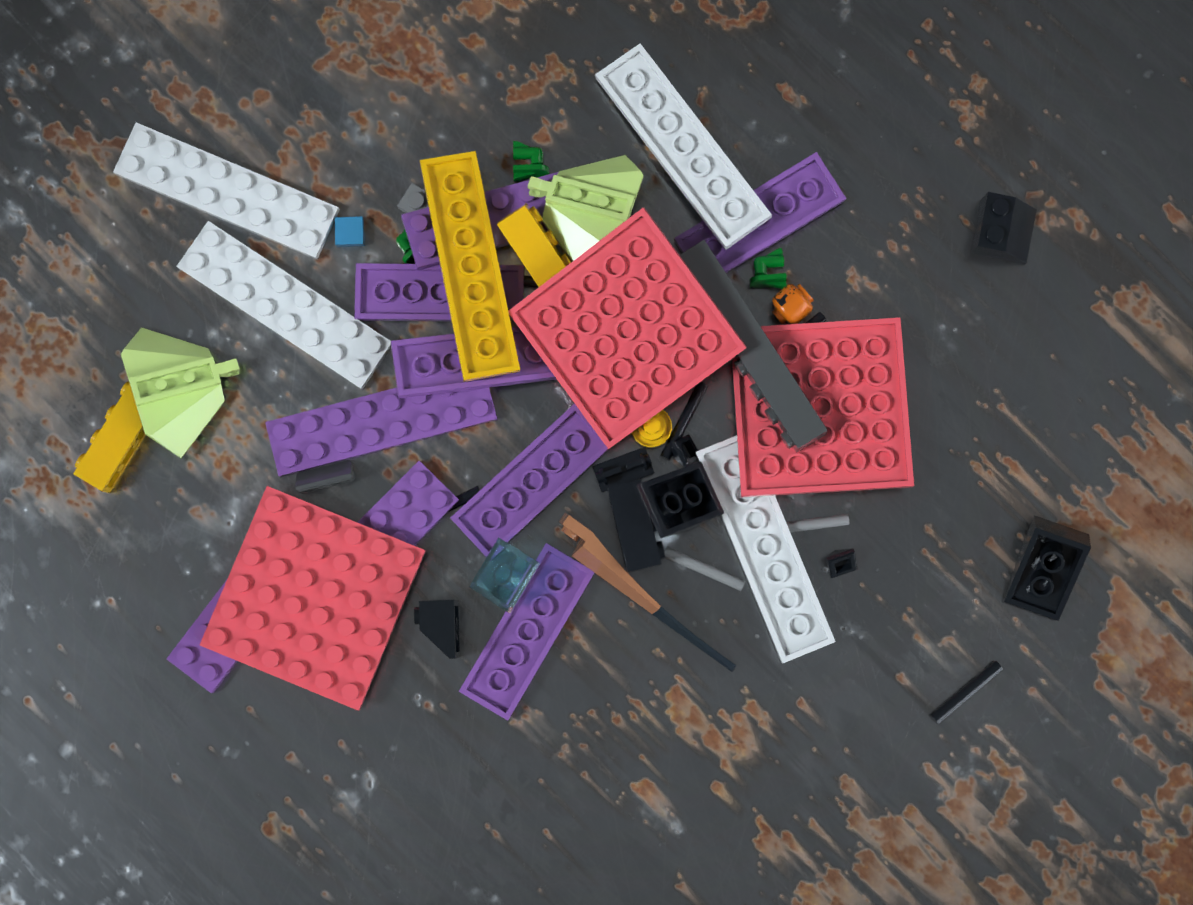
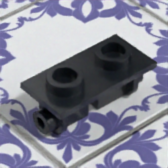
M645 447L592 466L601 492L607 491L610 486L635 481L654 474L652 462Z

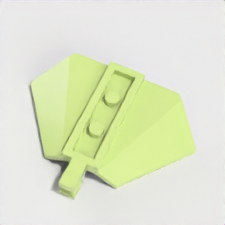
M626 155L559 171L557 175L553 176L551 182L531 176L528 189H530V196L539 198L546 196L542 222L548 230L552 231L570 260L574 261L630 218L643 180V174Z
M142 327L121 353L145 435L182 459L225 402L220 377L239 375L237 359L215 364L209 348Z

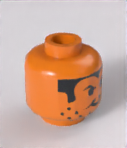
M788 284L772 298V304L775 307L772 313L782 324L786 321L789 324H798L813 311L811 303L814 299L800 284L797 286Z

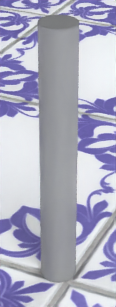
M848 514L786 523L790 533L849 525Z
M668 546L665 550V558L739 591L744 586L745 581Z

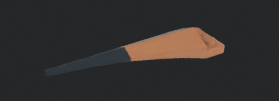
M564 513L559 520V523L564 525L561 531L576 542L581 538L572 557L733 672L736 667L734 663L694 635L660 606L624 570L591 530L567 513Z

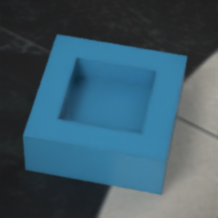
M363 216L335 217V245L337 247L365 246Z

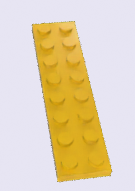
M476 151L420 160L463 382L520 372Z

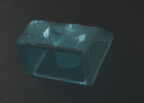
M498 538L469 587L506 612L511 613L540 563L517 547Z

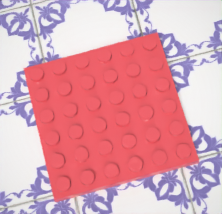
M645 208L640 209L508 311L511 318L608 449L747 348Z
M900 317L761 326L828 430L825 436L797 453L793 447L787 448L780 436L783 433L778 423L774 425L771 423L765 413L767 406L762 399L758 401L749 388L752 385L747 375L744 377L740 375L734 365L737 359L735 357L732 358L741 497L914 487Z
M266 486L200 642V646L359 711L426 550Z

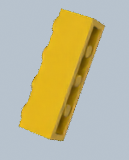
M525 203L498 221L497 226L538 287H540L572 261L566 253L560 254L556 248V245L559 244L558 240L550 229L548 231L544 230L540 224L543 218L536 207L532 206L530 208Z
M129 381L123 385L120 391L121 397L117 404L112 405L105 415L106 422L102 428L97 429L90 439L91 446L86 454H81L75 463L76 470L73 473L75 476L106 493H111L146 436Z

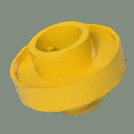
M661 410L631 434L641 446L656 448L663 445L669 439L672 431V422L668 413Z

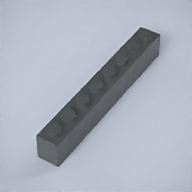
M703 240L680 254V257L747 346L746 349L735 356L737 361L734 362V365L742 377L747 375L752 385L749 388L758 401L762 399L767 406L765 413L773 425L778 423L783 431L780 436L787 448L793 447L797 453L825 436L828 431L706 241Z

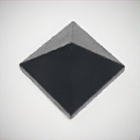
M689 434L671 442L673 458L678 463L686 467L699 461L695 454L698 449Z
M853 548L835 550L826 557L831 578L858 569Z

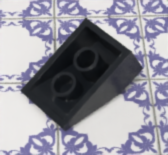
M701 461L637 485L661 539L687 531L724 514Z
M1034 515L1023 541L1004 602L1059 621L1091 549L1089 534Z

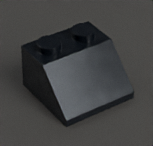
M987 192L980 201L971 253L1026 264L1037 209L1016 197Z
M459 600L419 601V607H414L415 625L419 624L420 631L449 659L459 658Z

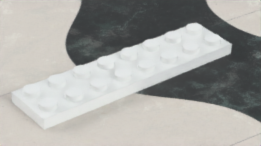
M638 44L595 74L596 80L725 250L771 219L772 214L641 44Z
M137 122L113 171L117 176L317 260L335 222V217H337L340 211L337 206Z
M209 221L176 266L362 390L391 349L390 340L360 320H355L354 316Z
M737 435L695 452L699 462H702L722 506L724 514L721 517L781 663L788 662L836 642L775 495L741 497Z

